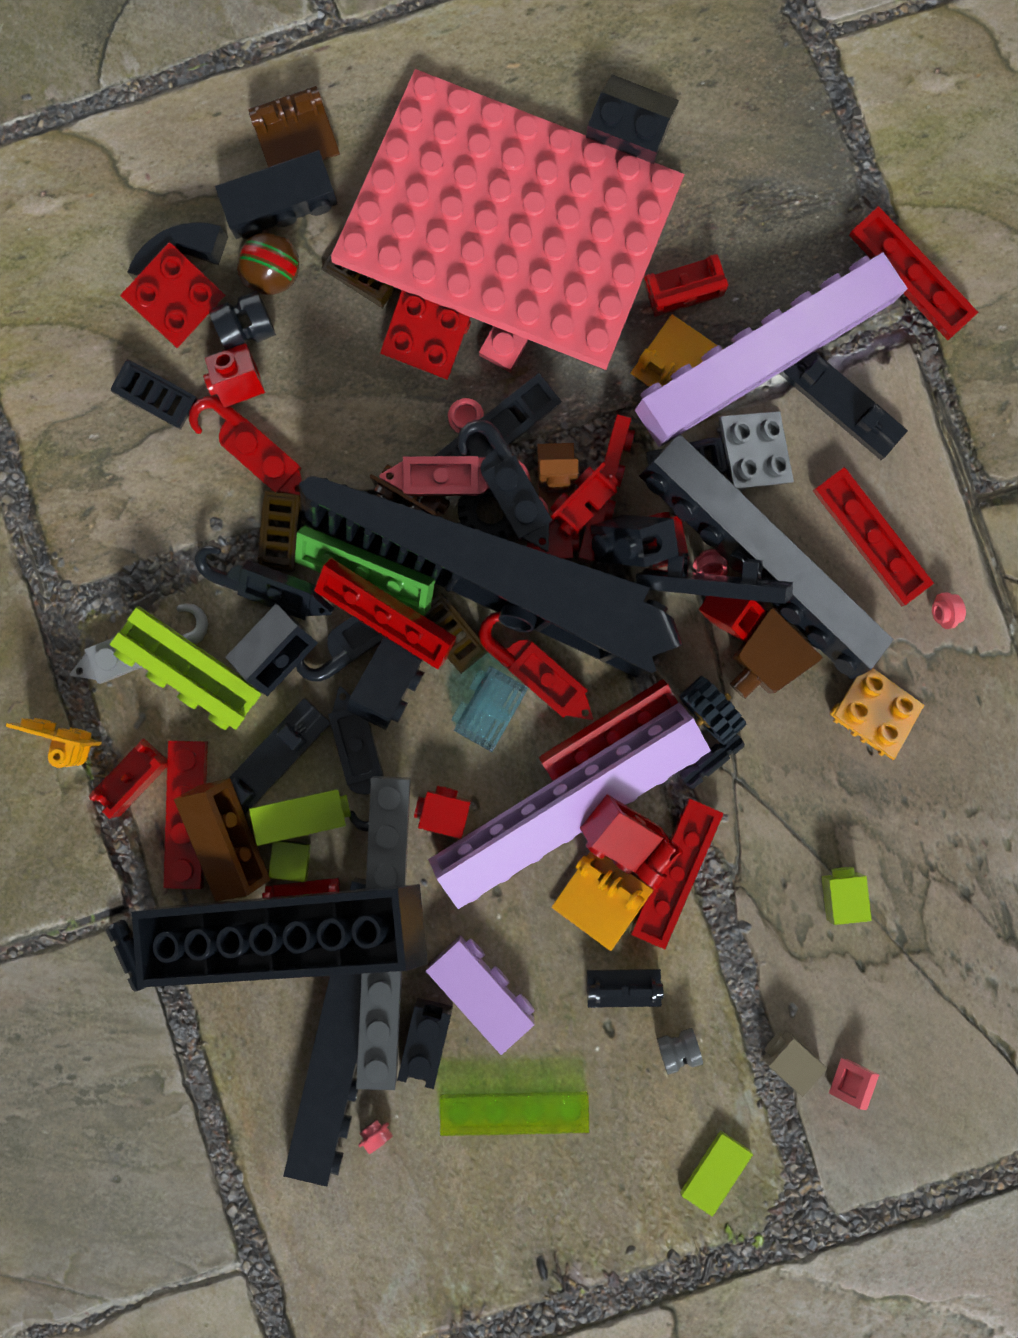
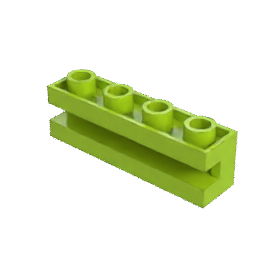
M140 606L136 607L127 619L128 621L109 644L116 649L113 655L133 667L135 662L148 671L145 676L156 685L164 688L168 684L179 692L176 697L187 706L196 709L199 705L210 712L208 719L220 728L227 730L230 726L237 730L248 711L262 695V692L245 681L241 675Z

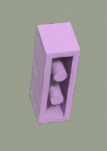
M460 935L428 964L426 972L498 1053L502 1055L535 1025L532 1015L535 1010L522 994L515 997L506 987L510 982L498 967L495 966L490 969L481 959L485 956L482 949L471 938L466 942Z

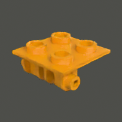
M671 314L648 349L646 348L641 354L638 363L630 374L648 387L658 382L661 386H664L672 381L671 375L687 364L694 368L703 362L701 357L718 345Z
M872 668V670L854 679L841 703H836L829 714L834 717V723H840L848 730L851 729L852 736L859 735L861 737L860 741L872 746L878 751L880 756L885 754L890 759L895 760L925 705Z
M22 718L20 723H6L8 728L52 739L48 752V761L56 768L83 765L88 759L91 746H100L102 743L91 739L92 733L72 727L70 729L58 728L56 730L57 723L45 719L34 718L32 720Z
M590 851L587 856L584 855L576 865L577 871L551 908L612 951L653 892V889L632 874H627L620 870L607 856L601 859Z

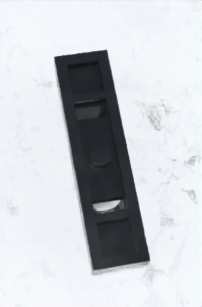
M816 352L779 373L880 460H883L908 432L904 426ZM867 411L868 413L860 421H858L860 417Z
M538 373L480 420L493 423L500 430L509 446L561 405L562 401L542 375ZM474 432L466 439V447L472 456L486 457L493 451L492 446L483 433ZM456 438L434 456L469 455L467 453L464 455L460 453Z
M678 552V556L668 559L667 570L646 568L643 572L636 574L637 584L649 587V590L784 604L793 595V582L762 579L763 560L747 559L744 561L742 577L688 572L689 553Z
M306 698L301 700L229 777L245 816L249 812V808L254 807L331 725L330 720ZM241 779L253 792L244 789L239 780Z

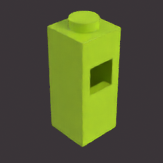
M338 789L249 808L257 846L346 826L345 818L351 817L347 795L340 796Z

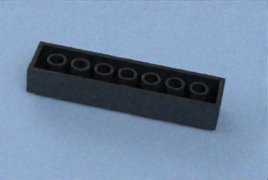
M420 884L165 906L131 912L138 988L397 972L411 970L428 964Z

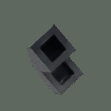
M192 222L170 227L155 235L141 247L132 260L127 273L134 280L169 242L183 255L186 254L219 265L228 237L221 226L210 223Z

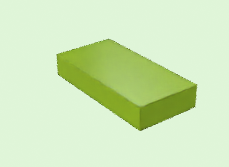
M720 1130L680 1191L681 1196L713 1217L753 1156L752 1151Z

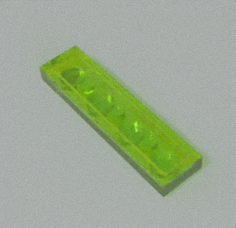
M588 1092L440 1094V1136L589 1133Z

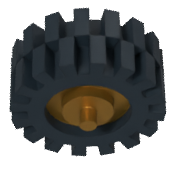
M702 675L679 695L683 704L696 717L697 720L695 722L698 728L703 725L723 745L729 742L747 725L739 711L729 702L732 697L728 693H720L717 687Z

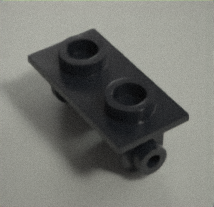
M661 969L587 970L588 1008L662 1007L661 998L664 996L663 983H661Z

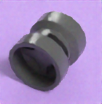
M692 1028L682 1030L679 1037L671 1038L665 1035L656 1038L667 1075L679 1072L680 1068L685 1064L692 1068L703 1065L699 1045Z

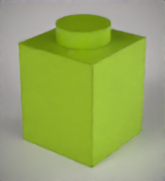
M854 867L832 869V875L821 876L827 921L834 925L872 921L867 876L855 872Z

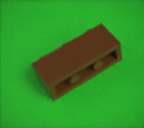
M230 778L198 785L174 799L215 902L246 897L270 881Z

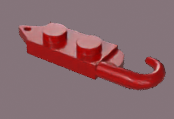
M217 396L199 398L192 405L189 411V422L191 428L197 434L202 433V428L198 424L199 414L205 409H213L226 420L219 432L221 446L272 491L300 496V492H296V488L303 481L300 474L302 468L231 405L224 408Z
M500 612L492 613L483 620L480 625L479 638L482 646L489 654L562 718L571 716L587 720L594 719L585 694L588 690L533 642L519 640L507 649L492 636V627L499 621ZM582 710H588V715L583 716Z

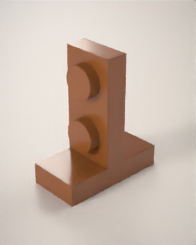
M574 443L537 444L538 496L546 502L550 517L553 512L549 509L563 493L570 497L575 492V481L578 478V459H574Z

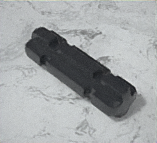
M736 734L725 745L716 743L710 748L711 751L702 756L693 767L688 766L681 772L680 777L688 788L695 789L704 781L702 779L704 776L709 777L731 759L729 757L731 754L735 755L744 748L745 743L742 738Z
M119 920L106 927V933L110 942L114 941L116 944L113 948L124 973H128L130 976L127 980L131 989L137 992L147 988L137 987L134 938H130L128 935L131 931L127 922Z

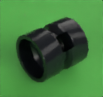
M257 290L238 297L237 304L234 306L226 302L209 309L212 322L225 350L245 343L248 346V341L251 339L259 343L276 335L271 319ZM248 314L252 325L244 328L240 317Z

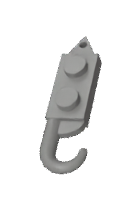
M185 603L178 605L176 608L178 612L187 611L196 618L194 630L182 635L196 645L203 640L207 633V616L195 604ZM111 638L84 649L86 654L71 671L70 676L94 679L97 683L102 684L140 669L142 666L135 662L133 667L115 657L113 654L116 649L109 645L114 639ZM80 668L83 669V673L81 675L79 674Z

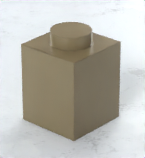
M787 1030L782 1036L778 1034L770 1040L765 1048L766 1054L762 1057L767 1065L802 1097L827 1070L826 1066Z

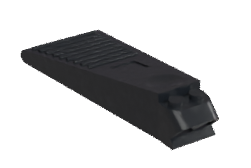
M310 476L299 483L302 511L305 514L306 522L314 530L319 529L329 534V536L336 537L346 543L435 579V584L445 588L447 592L452 591L492 611L501 612L502 607L510 602L536 615L537 621L533 630L635 678L657 671L652 656L683 645L674 619L667 614L668 608L654 600L648 599L647 602H644L650 589L649 587L482 532L480 529L464 526L459 522L455 523L443 519L441 516L437 517L425 513L423 510L407 507L405 504L389 501L385 497L380 498L368 494L366 491L350 488L346 484L341 485L329 481L327 478Z

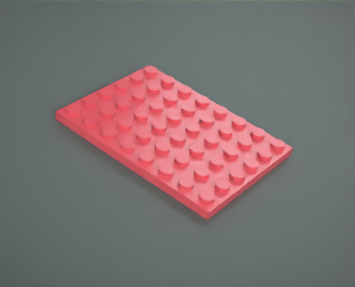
M415 69L332 252L331 259L332 263L607 370L685 174L654 162L653 164L586 138V135Z

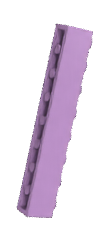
M884 252L871 260L868 256H864L849 267L850 273L843 277L837 273L820 285L821 290L814 295L810 291L803 293L790 304L792 308L782 313L780 309L775 310L761 321L763 326L754 331L750 327L742 330L731 339L733 344L725 349H722L720 345L714 347L701 357L703 362L694 368L687 364L671 375L672 381L666 385L661 386L658 382L643 391L640 395L642 400L635 409V412L658 447L663 446L674 439L679 433L682 434L893 304L908 288Z
M680 702L428 859L436 879L458 909L467 903L477 900L483 893L499 883L509 880L515 873L531 863L539 861L544 855L558 846L571 841L576 835L581 833L580 827L607 794L625 805L632 803L638 796L654 786L664 783L670 776L686 766L696 763L702 756L709 753L711 750L694 718Z

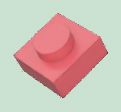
M493 326L479 351V356L511 373L526 347L528 339Z
M841 1058L829 1094L858 1109L867 1110L879 1074L849 1059Z

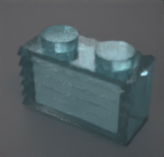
M489 666L487 672L481 669L478 671L469 687L475 691L469 704L463 701L460 703L451 721L457 723L453 731L493 752L529 687Z

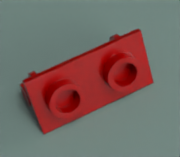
M604 462L595 471L588 467L575 481L579 488L570 497L563 493L550 507L549 510L553 514L551 516L552 523L549 525L551 526L558 520L561 523L558 529L564 536L569 538L572 534L577 535L594 516L584 506L587 502L599 511L617 493L616 488L620 485L618 480L610 474L607 477L601 474L606 465Z

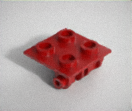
M170 242L120 295L176 348L207 317L209 309L216 307L226 296Z
M402 290L380 354L448 380L464 334H467L471 325L470 317Z

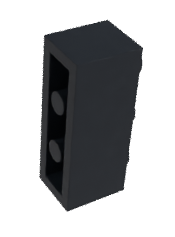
M319 150L215 186L228 226L236 239H249L254 235L262 234V230L274 226L279 228L290 226L297 221V218L308 214L313 216L325 214L331 210L332 206L338 204Z

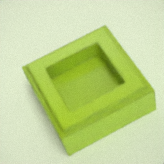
M288 841L273 842L269 878L306 882L311 844Z

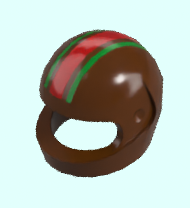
M266 233L257 234L249 238L240 250L237 263L238 275L242 283L251 290H257L258 293L264 295H276L289 289L296 281L300 270L299 256L294 245L286 237Z

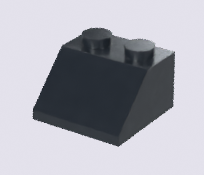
M612 74L600 93L587 126L586 138L654 164L679 100Z

